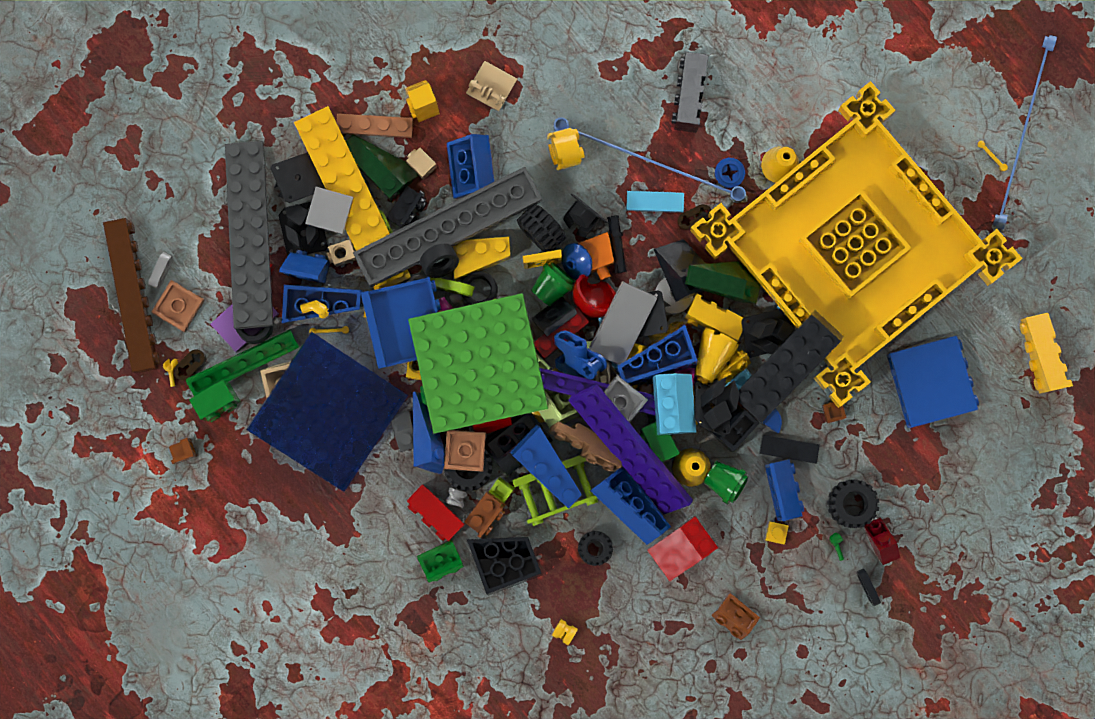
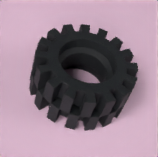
M591 531L580 539L578 552L585 563L592 566H600L611 558L613 544L605 533ZM592 541H599L603 545V551L598 556H593L588 552V545Z

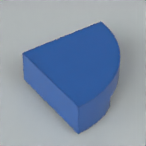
M775 408L762 423L777 434L781 430L782 419L780 413Z

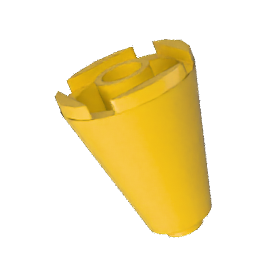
M783 146L773 147L763 156L761 163L762 172L766 179L776 183L799 164V160L793 149Z
M704 329L695 370L697 381L706 385L713 383L738 349V342L725 334L720 333L718 335L714 334V330Z
M688 448L679 452L672 466L675 478L681 484L690 487L704 483L711 469L707 455L695 448ZM693 463L697 465V470L692 469Z

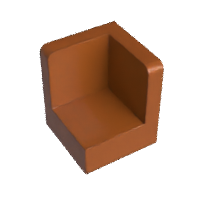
M191 438L182 439L179 443L169 446L173 460H171L172 464H178L197 457Z

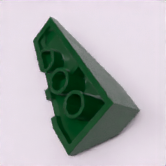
M354 134L345 141L357 166L391 202L404 191L406 186H409L419 177L405 161Z
M739 261L689 265L685 282L687 285L740 303L757 304L760 290L758 281L743 263Z

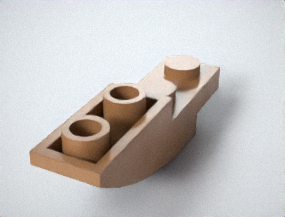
M559 421L550 427L549 434L554 435L555 439L571 443L572 447L582 449L580 456L586 458L587 462L601 465L604 470L610 472L622 467V462L611 453L597 434L579 423L569 427Z

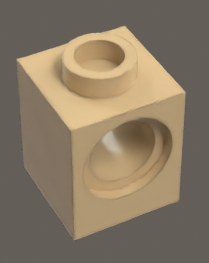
M421 148L418 150L414 149L407 156V164L423 180L437 168L436 163Z
M350 239L328 246L330 252L327 253L330 264L334 263L338 267L356 261L353 254L355 250ZM339 250H346L345 257L337 258L336 254Z

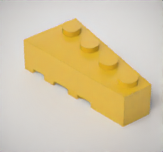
M1044 313L1021 319L1020 330L1025 335L1026 342L1024 346L1026 352L1030 355L1029 366L1031 371H1034V386L1039 391V394L1073 386L1072 381L1066 379L1065 372L1068 370L1066 364L1060 361L1061 349L1056 342L1054 343L1053 339L1056 338V334L1049 314Z

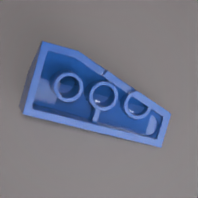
M415 391L413 392L414 467L441 474L444 468V446L440 432L433 434L428 407L422 402L421 393Z

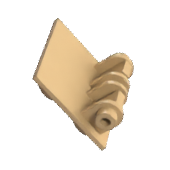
M484 61L474 80H471L469 83V89L466 94L500 111L517 78Z

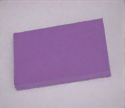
M232 304L210 325L235 352H238L247 342L242 340L236 329H234ZM273 308L274 319L279 315V313ZM264 327L246 328L244 331L248 335L256 336Z

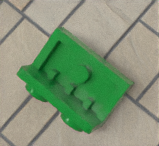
M452 540L417 556L428 583L438 581L443 576L456 573L460 568L464 567Z

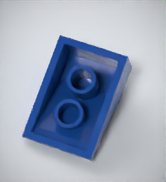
M296 250V253H289L280 267L279 272L285 275L326 284L330 262L326 260L324 255L315 254L312 257L307 256L308 252Z

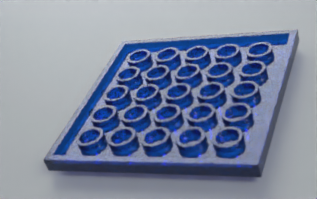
M311 332L246 430L345 492L408 395Z

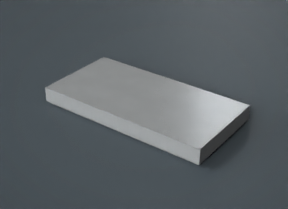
M622 281L594 336L589 350L602 355L605 359L618 365L625 362L657 297Z

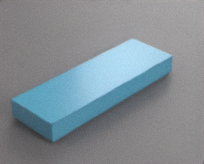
M627 191L626 211L683 213L684 193Z

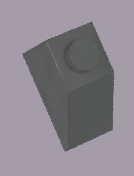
M409 410L391 415L390 418L399 451L405 452L413 449V423Z

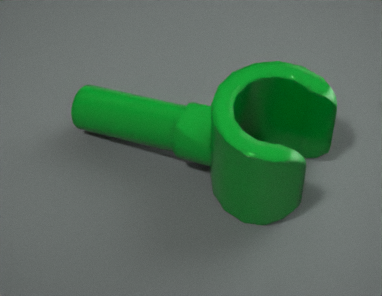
M836 532L830 536L829 540L835 547L839 560L842 561L844 557L839 543L843 539Z

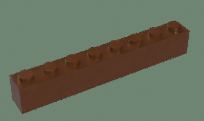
M127 218L103 222L131 370L134 373H141L159 369L160 356L155 351L154 345H157L155 334H152L151 331L153 320L147 311L149 300L144 295L143 289H146L144 278H141L140 275L142 264L140 259H137L136 252L139 249L137 242L133 239V233H135L133 222H130Z

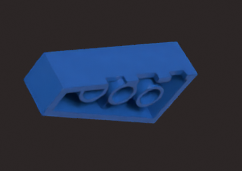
M284 285L282 323L319 317L313 311L303 314L300 308L301 304L314 300L325 304L328 307L329 315L363 309L361 292H364V290Z
M686 325L618 365V376L630 386L652 380L653 376L658 374H671L696 366L698 360Z
M536 424L510 453L569 509L582 494L545 434Z
M623 466L590 490L646 545L671 527L644 490Z

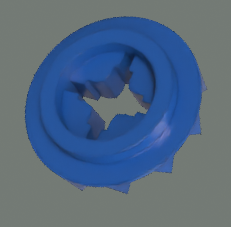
M725 158L717 164L715 178L725 188H734L744 180L745 168L739 160ZM728 167L731 171L735 172L732 175V180L728 175H723L727 172Z

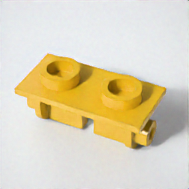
M742 349L735 351L728 361L730 364H726L716 378L720 381L727 377L725 383L730 382L736 374L745 370L751 364L748 354L744 353Z

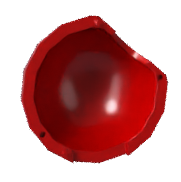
M584 274L580 275L573 286V300L582 313L590 317H604L616 294L615 291L606 282L600 281L597 284H590L587 282V276Z

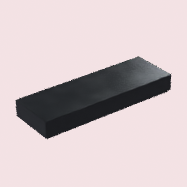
M762 435L759 454L817 464L820 445Z

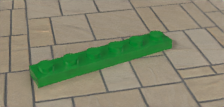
M289 329L187 378L186 383L192 394L196 396L221 380L231 381L299 348V345Z

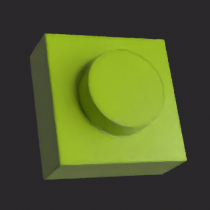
M499 477L489 492L505 503L515 488Z

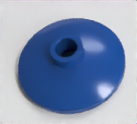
M577 243L568 244L562 250V266L565 272L575 280L583 274L589 277L592 272V259L588 251Z

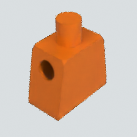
M608 232L578 243L591 256V273L597 271L600 281L610 278L611 275L607 267L614 264V258Z

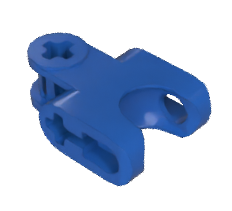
M566 330L560 331L554 336L555 346L564 353L555 359V367L559 371L581 378L586 377L591 380L597 376L598 371L602 372L607 368L605 358L587 349V342L583 338Z

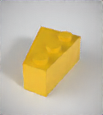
M509 237L470 239L453 246L459 258V263L454 269V279L459 281L470 273L482 271L511 259Z

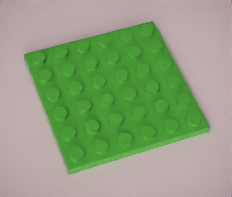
M523 293L408 319L433 434L548 409Z

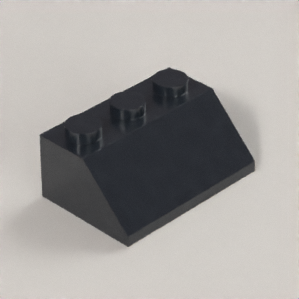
M532 413L514 416L511 418L512 425L496 430L486 438V450L507 476L522 465L510 452L536 424L541 428L548 441H553Z

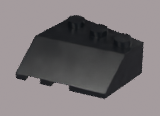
M528 537L467 539L488 596L543 576Z

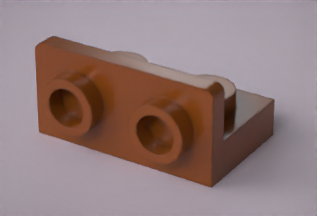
M487 491L464 523L479 533V538L484 534L488 536L494 528L491 525L495 519L499 521L504 515L505 511H503V508L506 504Z
M731 593L727 595L719 608L712 614V617L715 618L718 624L726 627L734 637L740 640L750 634L760 619L758 615Z

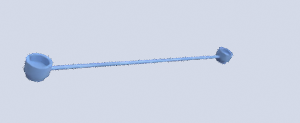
M1045 36L1042 47L1045 48V53L1000 215L996 214L993 225L998 229L1004 230L1008 215L1003 214L1046 56L1048 51L1053 52L1057 40L1056 36Z
M559 117L554 121L555 131L569 128L567 119ZM578 131L579 135L728 192L734 202H741L746 196V191L741 186L728 190Z

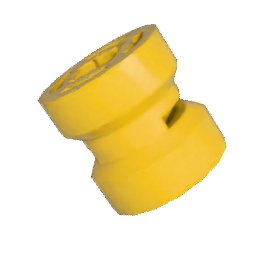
M560 619L551 636L556 639L560 638L563 640V643L569 645L578 628L569 626L566 621Z

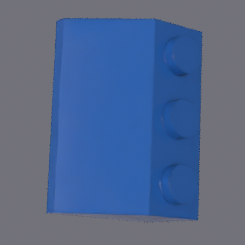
M470 134L447 143L453 199L463 198L495 182L489 135Z
M790 459L765 464L777 521H787L802 517L804 505L802 500L799 501L797 494L800 493L798 482H795L793 474H796L794 463H790Z

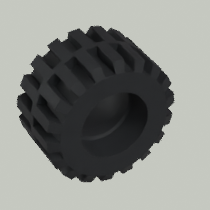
M537 204L529 207L517 219L521 230L543 252L554 251L566 239V234L561 226L546 210Z
M485 450L483 472L479 471L472 478L462 477L457 470L444 469V473L449 483L455 488L464 491L477 490L483 487L490 479L493 466L492 460Z
M853 479L840 482L832 488V493H829L828 497L830 498L827 501V505H829L828 511L832 514V519L836 520L839 525L847 528L864 527L866 524H870L872 519L876 518V511H879L877 503L880 502L879 498L877 499L876 497L877 492L873 491V487L870 484H866L865 481ZM848 493H858L863 500V508L857 515H849L844 510L843 500Z

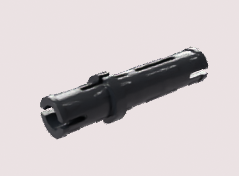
M619 215L607 217L608 235L611 241L615 274L625 273L627 270L622 244L623 232L620 229Z

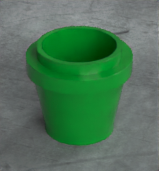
M546 262L531 291L545 304L551 306L566 293L573 291L575 281L555 263L551 262L549 264Z
M716 461L706 476L704 483L723 499L722 502L728 505L730 502L734 503L749 477L746 476L747 471L744 469L740 470Z

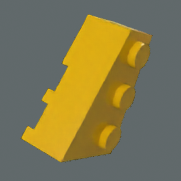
M426 80L405 88L408 95L406 101L413 118L417 117L418 122L440 114L430 84Z
M697 293L684 319L688 320L687 323L694 327L699 325L705 329L714 330V334L720 335L722 333L738 341L743 331L741 323L743 317L728 309L725 310L717 306V303L713 301L710 303L701 299L702 296Z

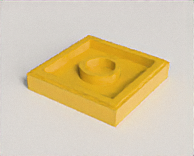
M561 249L523 256L524 269L541 267L546 262L549 264L551 262L555 264L562 262Z

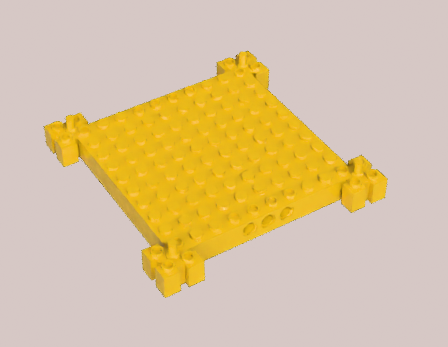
M871 81L858 91L856 95L857 100L854 96L850 97L838 110L848 122L851 119L853 121L730 221L728 219L731 214L720 203L709 212L708 217L710 219L708 221L701 218L690 230L699 242L704 239L708 242L705 249L714 260L729 247L796 328L816 310L844 336L842 341L824 359L829 368L826 367L814 377V380L823 390L829 387L833 392L829 395V398L838 408L853 397L849 393L851 390L858 393L871 383L862 370L857 373L854 370L979 268L982 270L978 275L989 286L1004 274L1001 268L1007 271L1023 259L1013 247L1008 250L1003 244L1007 240L998 229L981 240L883 126L882 123L889 119L896 110L887 99H884L882 102L878 99L881 92Z

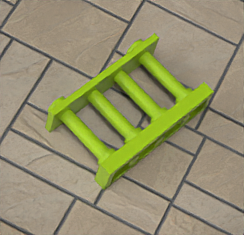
M580 455L562 462L566 469L572 466L574 470L576 469L586 495V499L575 502L570 508L584 503L589 506L598 502L597 497L590 491L592 489L583 468L586 458ZM531 473L512 480L514 487L519 486V489H522L532 516V519L527 520L528 524L532 523L533 526L544 522L543 518L568 509L566 506L557 509L552 493ZM535 480L540 483L550 512L540 516L529 488L531 486L529 482Z

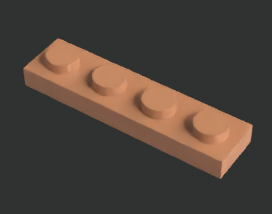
M337 114L336 123L342 134L412 138L413 118Z

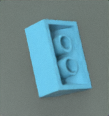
M673 373L653 376L657 435L697 433L692 374Z

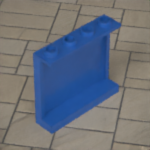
M430 277L361 292L378 369L417 360L408 319L441 311L439 299L435 300L433 292L437 291L435 281H431Z
M957 336L887 355L907 429L978 410V397L973 393V380L967 373L968 362L966 358H963L961 352L963 345Z

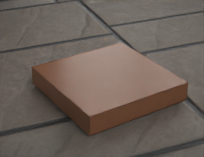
M171 280L151 313L185 332L205 300Z
M447 431L444 469L483 472L486 433Z

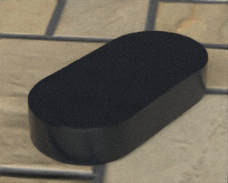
M865 569L858 570L857 577L872 606L881 604L879 596Z

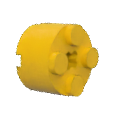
M567 128L548 133L547 139H551L552 143L548 147L553 164H558L557 170L581 164L582 158L585 155L583 148L579 147L577 141L579 140L577 129Z

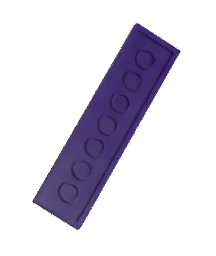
M597 384L572 395L568 399L574 409L597 434L611 453L622 462V466L663 515L689 506L692 503L693 499Z

